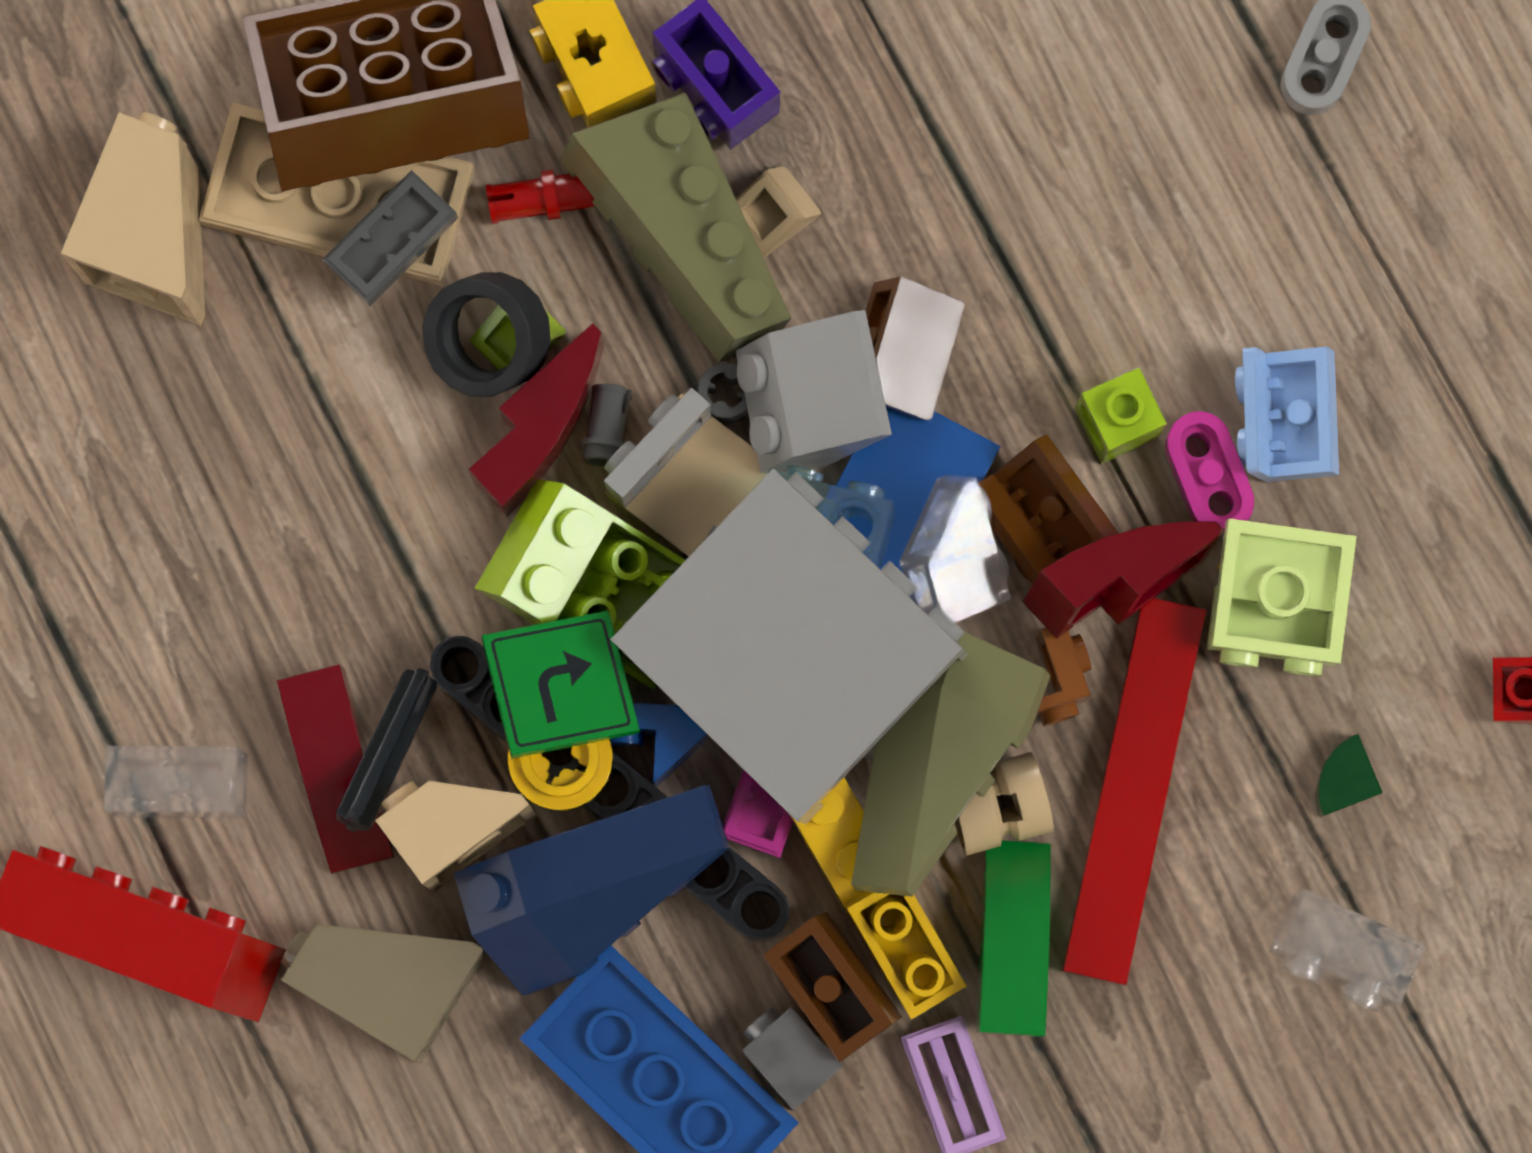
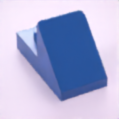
M633 703L640 729L639 733L609 739L610 744L631 747L643 746L644 736H656L653 783L657 787L711 737L678 705Z

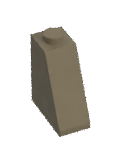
M315 924L310 934L303 930L299 931L287 948L281 964L288 967V970L281 981L412 1061L421 1063L487 953L482 947L469 941Z

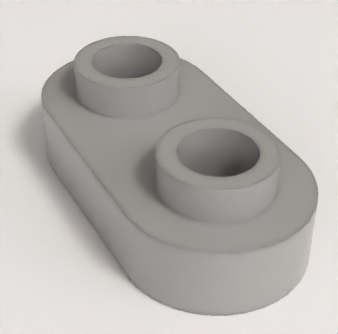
M1318 0L1313 6L1282 73L1280 82L1281 92L1285 101L1297 112L1306 115L1325 113L1336 105L1343 94L1371 29L1369 12L1360 0ZM1330 22L1341 24L1346 31V36L1340 39L1331 37L1327 33L1325 25ZM1304 77L1316 78L1321 83L1322 91L1314 94L1305 91L1301 85V79Z

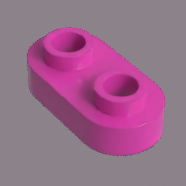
M1195 411L1181 416L1167 434L1165 453L1191 520L1193 522L1216 521L1224 530L1225 522L1228 519L1248 521L1254 510V494L1228 428L1221 419L1208 412ZM1191 437L1202 439L1207 445V454L1202 457L1190 455L1185 447L1186 440ZM1215 495L1225 497L1230 504L1229 514L1224 516L1215 515L1209 508V498Z

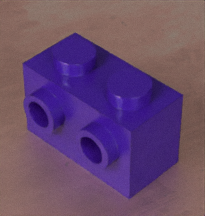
M695 0L652 32L654 56L656 57L651 62L654 71L671 92L681 88L687 94L690 101L694 104L693 109L706 136L710 140H714L719 136L731 150L779 114L780 90L707 0Z

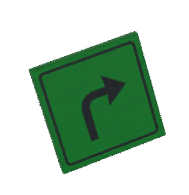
M609 611L482 635L481 639L511 759L639 733L640 729L619 649L610 640L615 634Z

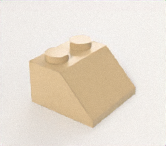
M411 781L396 790L382 802V806L387 812L375 821L421 884L434 892L454 877V872L470 866L537 815L522 794L428 781L423 786L418 787L414 781Z

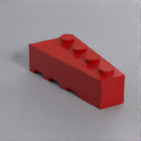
M43 846L39 847L36 857L12 849L0 879V930L206 1007L255 1022L260 1021L279 971L281 960L287 949L243 934L242 931L246 920L210 907L205 919L185 912L189 902L186 898L153 886L148 898L128 892L133 879L98 866L95 867L91 878L73 872L76 858Z

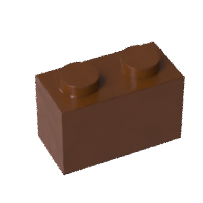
M827 912L812 917L762 954L839 1062L855 1053L903 1017Z

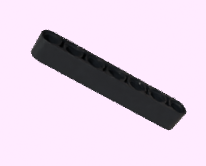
M453 636L445 639L436 646L431 655L430 669L433 679L448 697L507 744L503 724L494 717V706L497 700L484 647L466 636ZM459 653H470L479 662L478 672L475 677L464 684H454L448 681L445 677V666L448 660ZM613 753L610 773H617L628 782V793L625 799L618 805L603 806L593 798L591 802L582 806L599 820L662 800L667 798V796ZM575 758L568 764L561 766L550 763L549 779L553 781L554 777H558L563 769H570L572 771L578 769L585 772L587 768L581 766ZM730 847L720 856L726 861L729 868V874L724 883L719 887L710 889L703 888L692 880L684 887L688 893L737 933L750 941L766 942L772 940L783 932L788 922L789 904L786 895L776 884ZM756 894L771 897L777 903L779 909V917L776 923L764 930L751 928L744 922L741 915V908L744 902Z

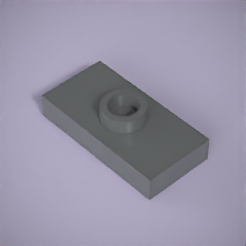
M411 170L322 260L333 273L370 307L458 219L457 212Z

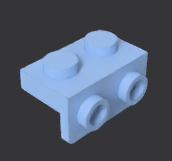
M1327 346L1265 353L1257 347L1243 348V366H1239L1236 369L1235 388L1239 402L1244 404L1245 428H1241L1238 432L1237 449L1243 466H1246L1247 472L1264 482L1339 476L1335 351Z

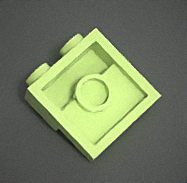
M1236 519L1226 520L1218 584L1214 586L1206 649L1221 651L1220 663L1239 667L1258 668L1259 657L1284 660L1283 672L1304 676L1321 677L1323 665L1333 667L1341 664L1357 536Z

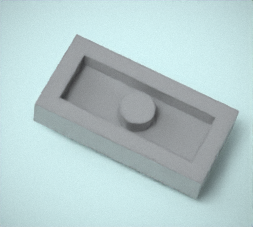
M693 388L681 399L674 394L670 395L649 418L648 423L654 428L636 446L631 440L627 441L606 463L604 469L610 473L604 480L606 492L625 509L711 418V405Z

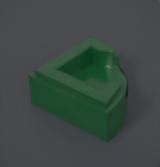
M1359 734L1351 736L1335 747L1321 768L1315 791L1316 806L1320 818L1383 793Z

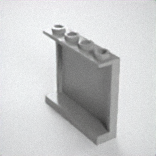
M773 468L610 640L797 822L807 824L824 806L821 801L954 661L957 658L962 661L968 653L957 643L965 632L947 614L936 606L927 615L910 598L918 587L891 561L880 570L862 553L871 543L842 516L833 525L816 509L824 498L797 472L786 481Z

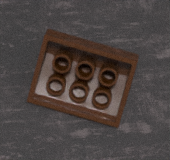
M322 0L242 17L281 192L301 187H313L321 183L362 174H375L386 169L424 161H436L447 156L485 148H497L509 143L530 139L521 80L496 0Z

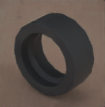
M480 272L442 288L428 305L422 326L424 351L434 372L450 388L470 397H493L529 381L545 363L551 343L549 317L539 296L522 280L503 272ZM475 298H488L495 301L508 314L515 329L516 349L513 359L508 366L498 371H488L478 367L466 355L459 340L458 319L461 309L466 302Z

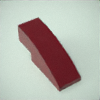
M594 323L499 407L501 417L511 428V431L468 469L473 481L506 517L527 497L536 479L544 477L561 454L581 418L592 386L595 383L604 349L602 332Z
M1216 521L1175 522L1140 527L1107 536L1070 552L1041 570L1022 602L1056 639L1100 607L1119 625L1204 562L1225 530Z
M340 664L276 680L303 783L331 874L394 858L391 842L376 821L368 831L358 830L357 832H351L345 829V824L337 820L336 810L367 748L364 734L360 731L345 669ZM382 807L376 819L383 815Z

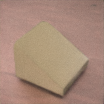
M783 166L765 170L736 198L763 258L767 257L812 223L821 214L820 209L789 170Z

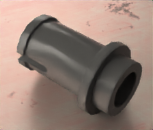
M595 384L592 386L591 393L593 396L587 436L579 440V449L584 451L583 461L593 466L605 467L613 454L625 444L624 438L629 404L633 393L631 390H626V387L615 384Z

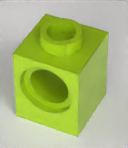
M1140 367L1081 393L1075 406L1078 417L1101 464L1158 439L1167 425Z

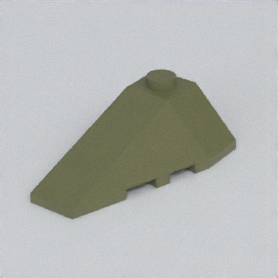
M966 632L957 641L968 655L962 661L957 658L876 743L851 885L857 891L910 897L914 895L957 835L954 823L975 794L981 797L985 796L995 782V779L990 774L1010 745L1018 749L1030 733L1051 676L1045 668Z

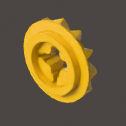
M610 740L573 746L571 755L579 761L581 766L587 769L585 772L578 769L574 771L563 769L558 777H554L551 785L547 784L550 777L548 773L550 762L542 757V753L511 759L508 749L510 775L517 789L528 800L539 807L561 811L579 807L591 802L608 782L613 759Z

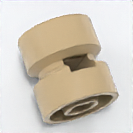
M1028 752L999 760L993 772L990 773L995 782L984 797L975 794L954 823L959 842L966 856L1001 846L1004 835L1011 834L1016 840L1021 841L1054 832L1048 796L1033 753ZM1002 794L1009 795L1012 806L1005 807L1000 811L996 796Z

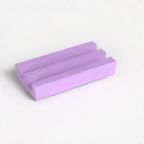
M962 1015L900 1037L941 1153H969L1007 1139ZM954 1034L988 1132L976 1134L942 1039L944 1035ZM928 1041L964 1138L963 1141L954 1144L918 1047L919 1044Z

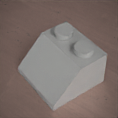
M865 310L852 311L770 332L735 351L738 361L737 379L741 389L744 391L751 424L749 431L750 442L757 453L761 473H769L773 468L777 472L824 468L892 435Z

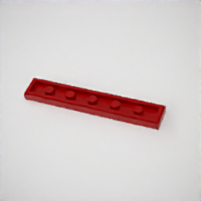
M1154 598L1139 609L1062 972L1118 985H1127L1204 624L1205 609Z

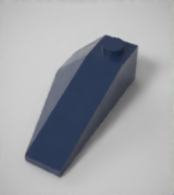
M703 785L506 851L454 872V877L472 936L522 995H531L583 975L598 962L597 957L620 937H627L641 925L640 920L667 896L677 894L728 850L729 845L709 785Z

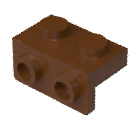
M1047 434L1031 442L996 473L976 483L968 490V495L978 508L979 515L984 523L994 530L1015 559L1020 573L1032 584L1041 570L1070 552L1107 536L1118 534L1116 528Z

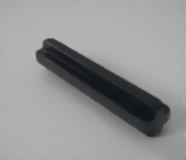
M418 668L416 671L407 669L401 674L336 810L337 820L345 824V829L357 832L358 830L368 831L373 827L381 810L382 802L389 793L437 690V683L428 676V671L422 668Z

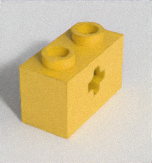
M544 0L533 5L537 27L529 30V34L543 64L554 61L564 80L555 86L571 119L581 115L587 128L639 110L657 101L655 82L614 0ZM589 47L594 55H599L600 62L590 66L585 57L580 58L579 51Z

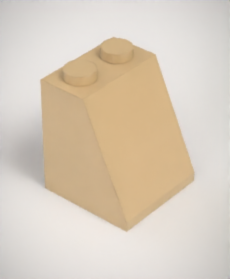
M141 112L138 119L118 113L61 255L85 284L201 326L206 314L202 231L199 222L201 213L199 168L186 148L187 144L182 141L179 134L175 133L177 127L173 123L147 112Z

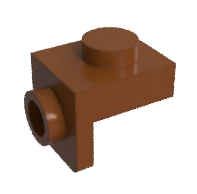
M1047 628L1040 630L1036 637L1047 672L1051 675L1050 681L1055 692L1044 696L1038 709L1036 718L1040 717L1043 727L1080 715L1077 704L1085 702L1091 695L1083 673L1092 670L1087 648L1080 634L1070 636L1069 631L1056 639Z

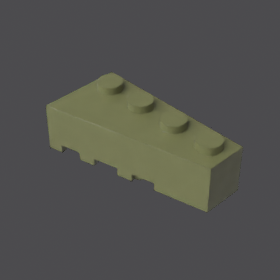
M686 93L572 133L559 161L573 178L577 176L594 197L592 203L606 221L610 222L612 220L634 248L632 254L646 272L651 270L670 294L669 301L718 363L735 357L736 350L761 336L784 329L791 316Z

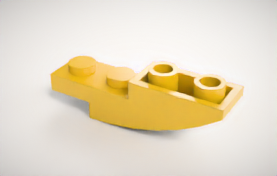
M844 777L821 801L824 806L807 824L797 822L792 816L791 818L850 922L905 1012L912 1020L967 987L915 895L910 897L857 891L851 885L864 810Z

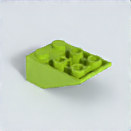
M537 478L474 589L534 625L609 611L614 634H616L685 560L568 485ZM619 649L625 675L654 690L656 684Z

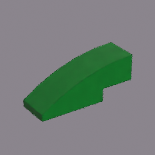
M1002 841L1001 846L985 850L976 1033L1044 1037L1046 1034L1051 844Z

